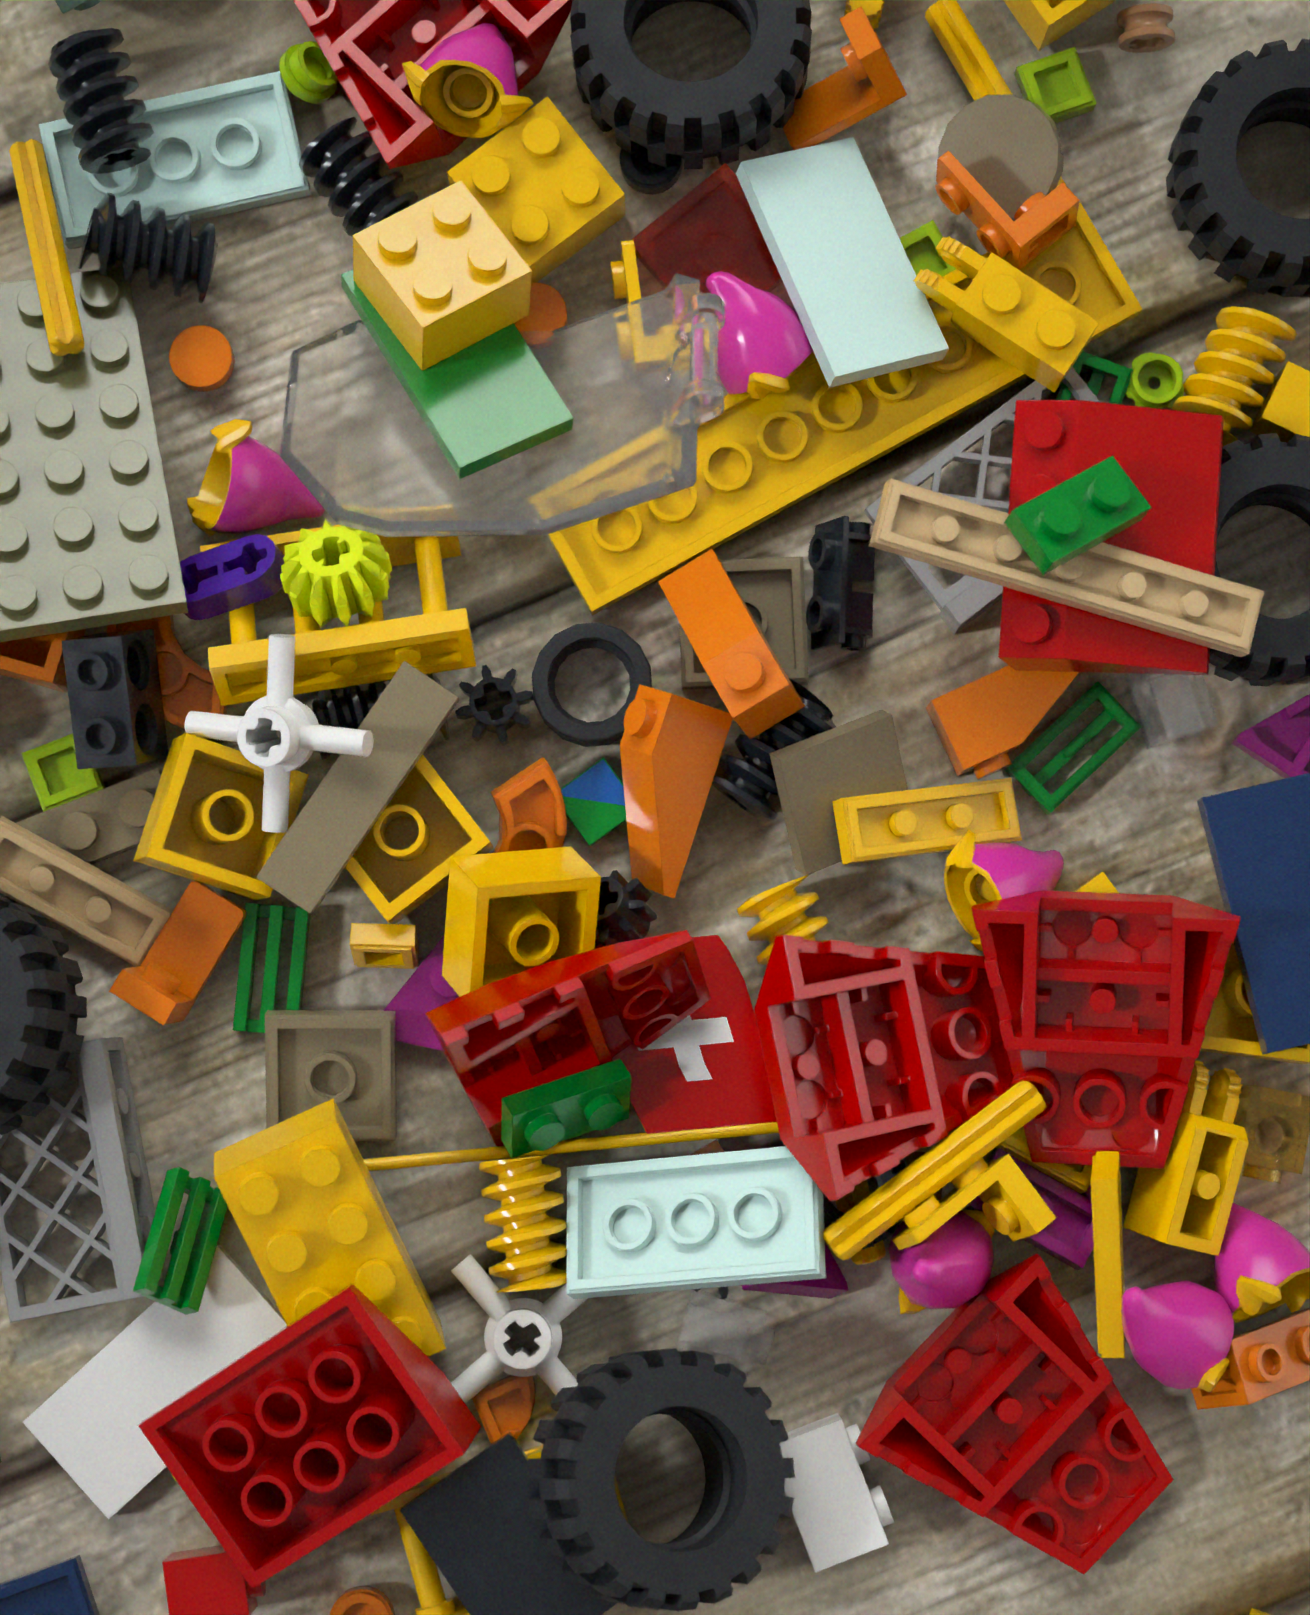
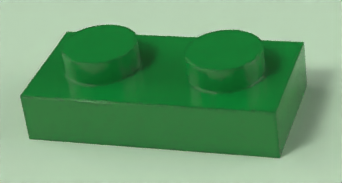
M1112 455L1013 509L1004 523L1042 575L1141 521L1152 507Z
M617 1059L503 1097L501 1141L510 1157L514 1158L535 1150H546L555 1146L558 1142L594 1130H605L617 1122L629 1119L632 1076L622 1060Z

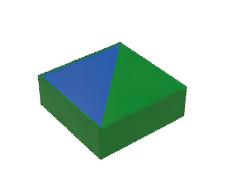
M604 757L560 788L566 815L590 847L626 822L623 783Z

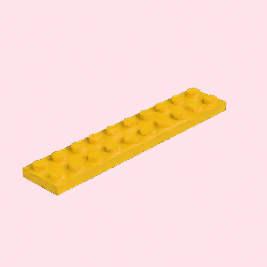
M1079 202L1076 225L1020 270L1100 322L1089 342L1137 317L1142 311L1140 303L1081 202ZM987 252L982 256L987 259L990 254ZM958 269L943 276L963 291H966L973 280ZM925 294L949 347L943 360L829 388L816 356L812 352L787 377L790 390L783 393L769 392L764 399L751 398L748 392L741 394L729 393L531 501V507L593 616L673 572L680 565L692 561L710 549L724 544L1026 378L1028 375L959 331L950 321L953 313Z

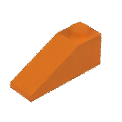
M710 549L658 581L719 696L734 721L749 739L754 738L805 707L713 549Z
M1008 665L931 700L926 707L927 713L957 777L973 770L977 780L1010 766L1012 762L1008 753L1015 751L1025 741L1079 672L1014 670Z
M639 684L635 699L628 706L624 716L625 730L620 742L632 880L638 878L647 889L675 899L733 718L728 712Z

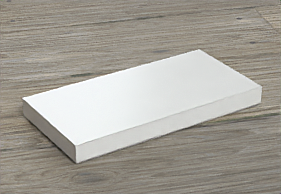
M219 1244L216 1246L199 1312L185 1315L155 1301L26 1418L23 1423L101 1512L110 1519L166 1468V1465L138 1425L287 1327V1324L281 1312Z

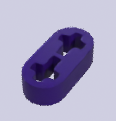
M255 534L200 552L180 561L188 613L183 614L193 620L209 619L276 594L283 587L280 574L282 573L281 565L284 564V554L270 538L265 535Z

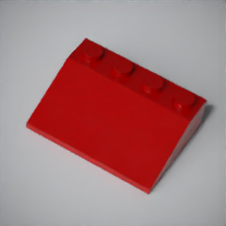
M1016 400L1008 514L1013 509L1113 455L1152 508L1141 521L1103 541V543L1214 576L1224 418L1222 415L1085 400ZM1003 586L998 657L1014 670L1176 675L1209 674L1210 648Z
M353 1283L138 1425L252 1589L464 1455L481 1428L444 1372Z

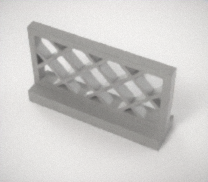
M1072 367L1062 382L1072 392L1075 399L1100 402ZM1035 380L901 482L919 487L933 476L931 491L939 493L941 470L949 463L957 461L979 464L975 497L941 494L1008 513L1009 502L983 499L987 466L1011 469L1012 458L989 455L991 433L1001 424L1014 425L1016 400H1041L1042 394L1048 388ZM982 439L981 454L965 452ZM881 497L864 510V513L873 524H875ZM898 555L940 609V617L954 635L1003 597V586L965 575L948 589L944 590L930 572L929 564Z
M122 1037L98 1038L84 1041L80 1055L70 1053L68 1060L75 1059L79 1086L68 1104L48 1091L46 1093L50 1098V1106L61 1113L43 1142L21 1126L4 1135L0 1134V1149L9 1135L12 1134L36 1151V1154L19 1180L4 1170L0 1161V1269L10 1323L144 1297L133 1292V1288L155 1215V1208ZM82 1102L85 1116H83L81 1113L77 1111L81 1106ZM70 1121L89 1134L91 1150L80 1167L53 1149ZM46 1159L73 1177L55 1205L29 1187ZM94 1166L97 1180L89 1175ZM82 1184L101 1198L103 1213L92 1231L65 1213ZM5 1185L12 1189L8 1198ZM22 1197L48 1215L31 1243L13 1231L11 1213ZM57 1223H60L85 1241L67 1269L41 1251ZM105 1230L107 1231L109 1243L101 1238ZM94 1248L112 1260L116 1288L97 1291L76 1276ZM17 1249L24 1253L20 1261L18 1259ZM35 1261L58 1277L60 1281L46 1302L27 1305L22 1278L32 1262ZM165 1262L158 1283L161 1287L164 1285L167 1274ZM69 1286L82 1294L62 1298Z

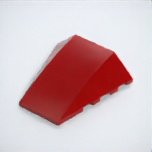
M573 0L293 1L389 169H394L447 156L468 138L456 136L441 129L426 115L422 107L414 101L402 63L412 61L414 64L420 65L444 39L452 34L483 23H490L497 26L502 32L513 52L517 90L519 92L540 73L571 12Z
M1041 890L972 906L971 910L976 931L979 932L985 957L984 965L989 986L993 991L1000 1020V1032L1012 1070L1013 1086L1019 1081H1029L1036 1087L1046 1104L1044 1111L1023 1126L1031 1161L1092 1165L1093 1156H1096V1151H1119L1120 1167L1164 1169L1188 1091L1193 1067L1204 1040L1206 1025L1214 1000L1217 998L1232 942H1234L1238 930L1240 916L1173 895Z
M684 930L616 943L550 961L484 985L426 1012L425 1015L453 1072L496 1147L504 1146L501 1141L503 1097L611 1062L615 1055L632 1043L643 1050L708 1002L711 996L694 941L688 931Z
M779 935L775 937L754 1012L780 1140L829 1201L842 1198L854 1191L856 1185L868 1178L880 1176L899 1165L901 1159L920 1148L930 1147L948 1136V1132L967 1122L1013 1087L1012 1070L1000 1032V1020L993 991L989 986L984 956L941 951L927 953L910 951L909 948L894 946L880 948L855 945V942L838 940L815 941L792 935Z
M1037 1253L988 1280L982 1292L956 1308L886 1381L855 1443L864 1451L898 1467L910 1477L951 1497L963 1507L1004 1527L1011 1534L1082 1574H1085L1174 1480L1131 1407L1124 1401L1113 1382L1112 1375L1103 1360L1096 1354L1080 1327L1081 1323L1069 1303L1062 1297L1051 1278L1050 1271Z

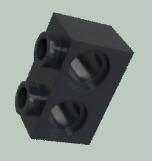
M154 629L96 633L62 641L77 769L139 765L167 756L169 752Z

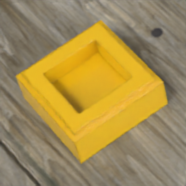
M351 923L349 944L354 965H357V967L415 969V967H418L419 941L416 925Z

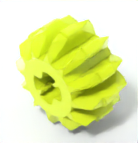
M352 517L341 526L333 527L325 518L322 529L314 532L301 528L299 542L284 545V564L281 565L282 573L280 578L284 592L288 593L292 606L297 610L300 617L313 616V619L317 621L321 628L333 618H339L345 626H348L352 615L359 613L372 617L373 607L375 606L374 602L388 600V590L390 588L388 581L391 579L392 565L389 553L385 552L384 546L381 545L380 538L375 534L373 527L360 529Z

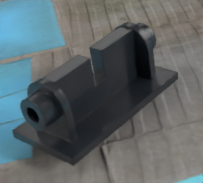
M842 516L815 525V534L811 539L808 552L810 566L814 569L813 596L808 603L806 612V623L811 632V650H820L841 644L842 650L863 651L866 650V639L873 637V594L852 591L853 581L864 583L874 581L875 548L869 546L871 539L869 523L849 522V516Z

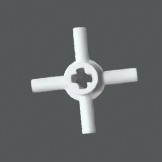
M287 634L269 635L267 696L256 700L248 708L244 716L190 711L185 719L186 733L201 738L238 742L244 757L251 763L264 769L262 831L272 833L288 831L290 771L305 764L313 751L368 757L372 752L374 744L373 734L369 730L319 725L313 711L293 697L295 636ZM276 730H280L281 737H277Z
M471 1254L451 1270L490 1317L484 1333L486 1352L451 1382L465 1404L503 1371L519 1377L538 1374L555 1396L562 1388L576 1387L578 1385L577 1380L557 1357L562 1345L560 1322L588 1298H571L566 1294V1284H564L545 1302L527 1297L509 1300L503 1292L496 1293L500 1288ZM514 1321L523 1328L531 1323L535 1324L540 1331L534 1338L539 1348L532 1353L524 1346L516 1351L511 1349L507 1341L511 1339L513 1333L507 1328L508 1325Z

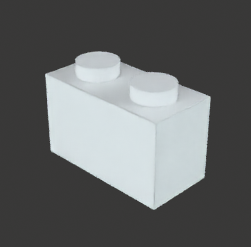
M836 1413L787 1432L789 1439L780 1443L783 1458H793L795 1478H785L784 1491L787 1497L794 1498L792 1512L815 1573L888 1545L883 1527L894 1523L881 1486L879 1485L868 1490L859 1465L871 1460L868 1452L855 1444L860 1435L857 1423L845 1428L842 1418Z

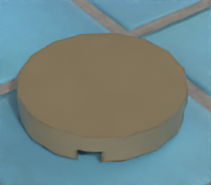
M1011 94L986 95L965 105L947 124L938 149V158L947 151L951 152L1012 220H1015L1014 215L1019 207L1032 195L1038 192H1043L1047 195L1057 187L1063 172L1064 154L1061 153L1059 131L1049 115L1039 105Z

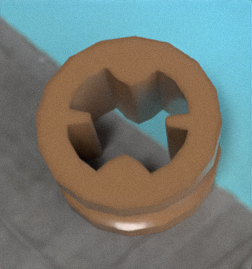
M1150 3L1131 6L1120 11L1117 14V25L1123 28L1125 33L1119 36V48L1126 52L1143 53L1158 51L1174 44L1175 32L1167 27V24L1174 18L1171 6Z

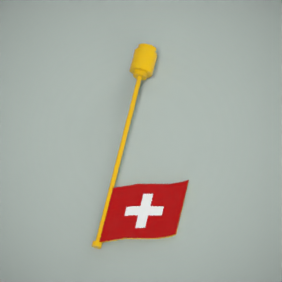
M718 935L692 937L711 999L643 1050L632 1043L612 1058L613 1061L621 1059L632 1076L630 1103L646 1133L564 1140L549 1149L535 1150L517 1157L779 1133L756 1017L747 986L729 949ZM598 945V946L594 947V949H598V948H601V947H604V946H603V945ZM505 1146L363 1160L369 1171L507 1159L511 1157Z

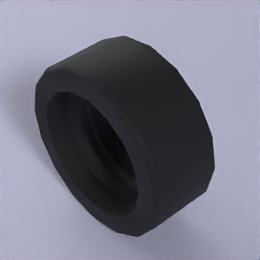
M600 622L575 624L555 634L539 652L532 672L533 698L545 725L563 740L584 747L606 746L622 739L625 730L624 716L628 706L635 699L639 684L652 688L651 666L641 646L622 629ZM599 648L611 652L623 662L629 674L630 691L626 703L616 715L603 721L586 722L572 717L562 708L555 693V678L560 665L569 655L581 649Z

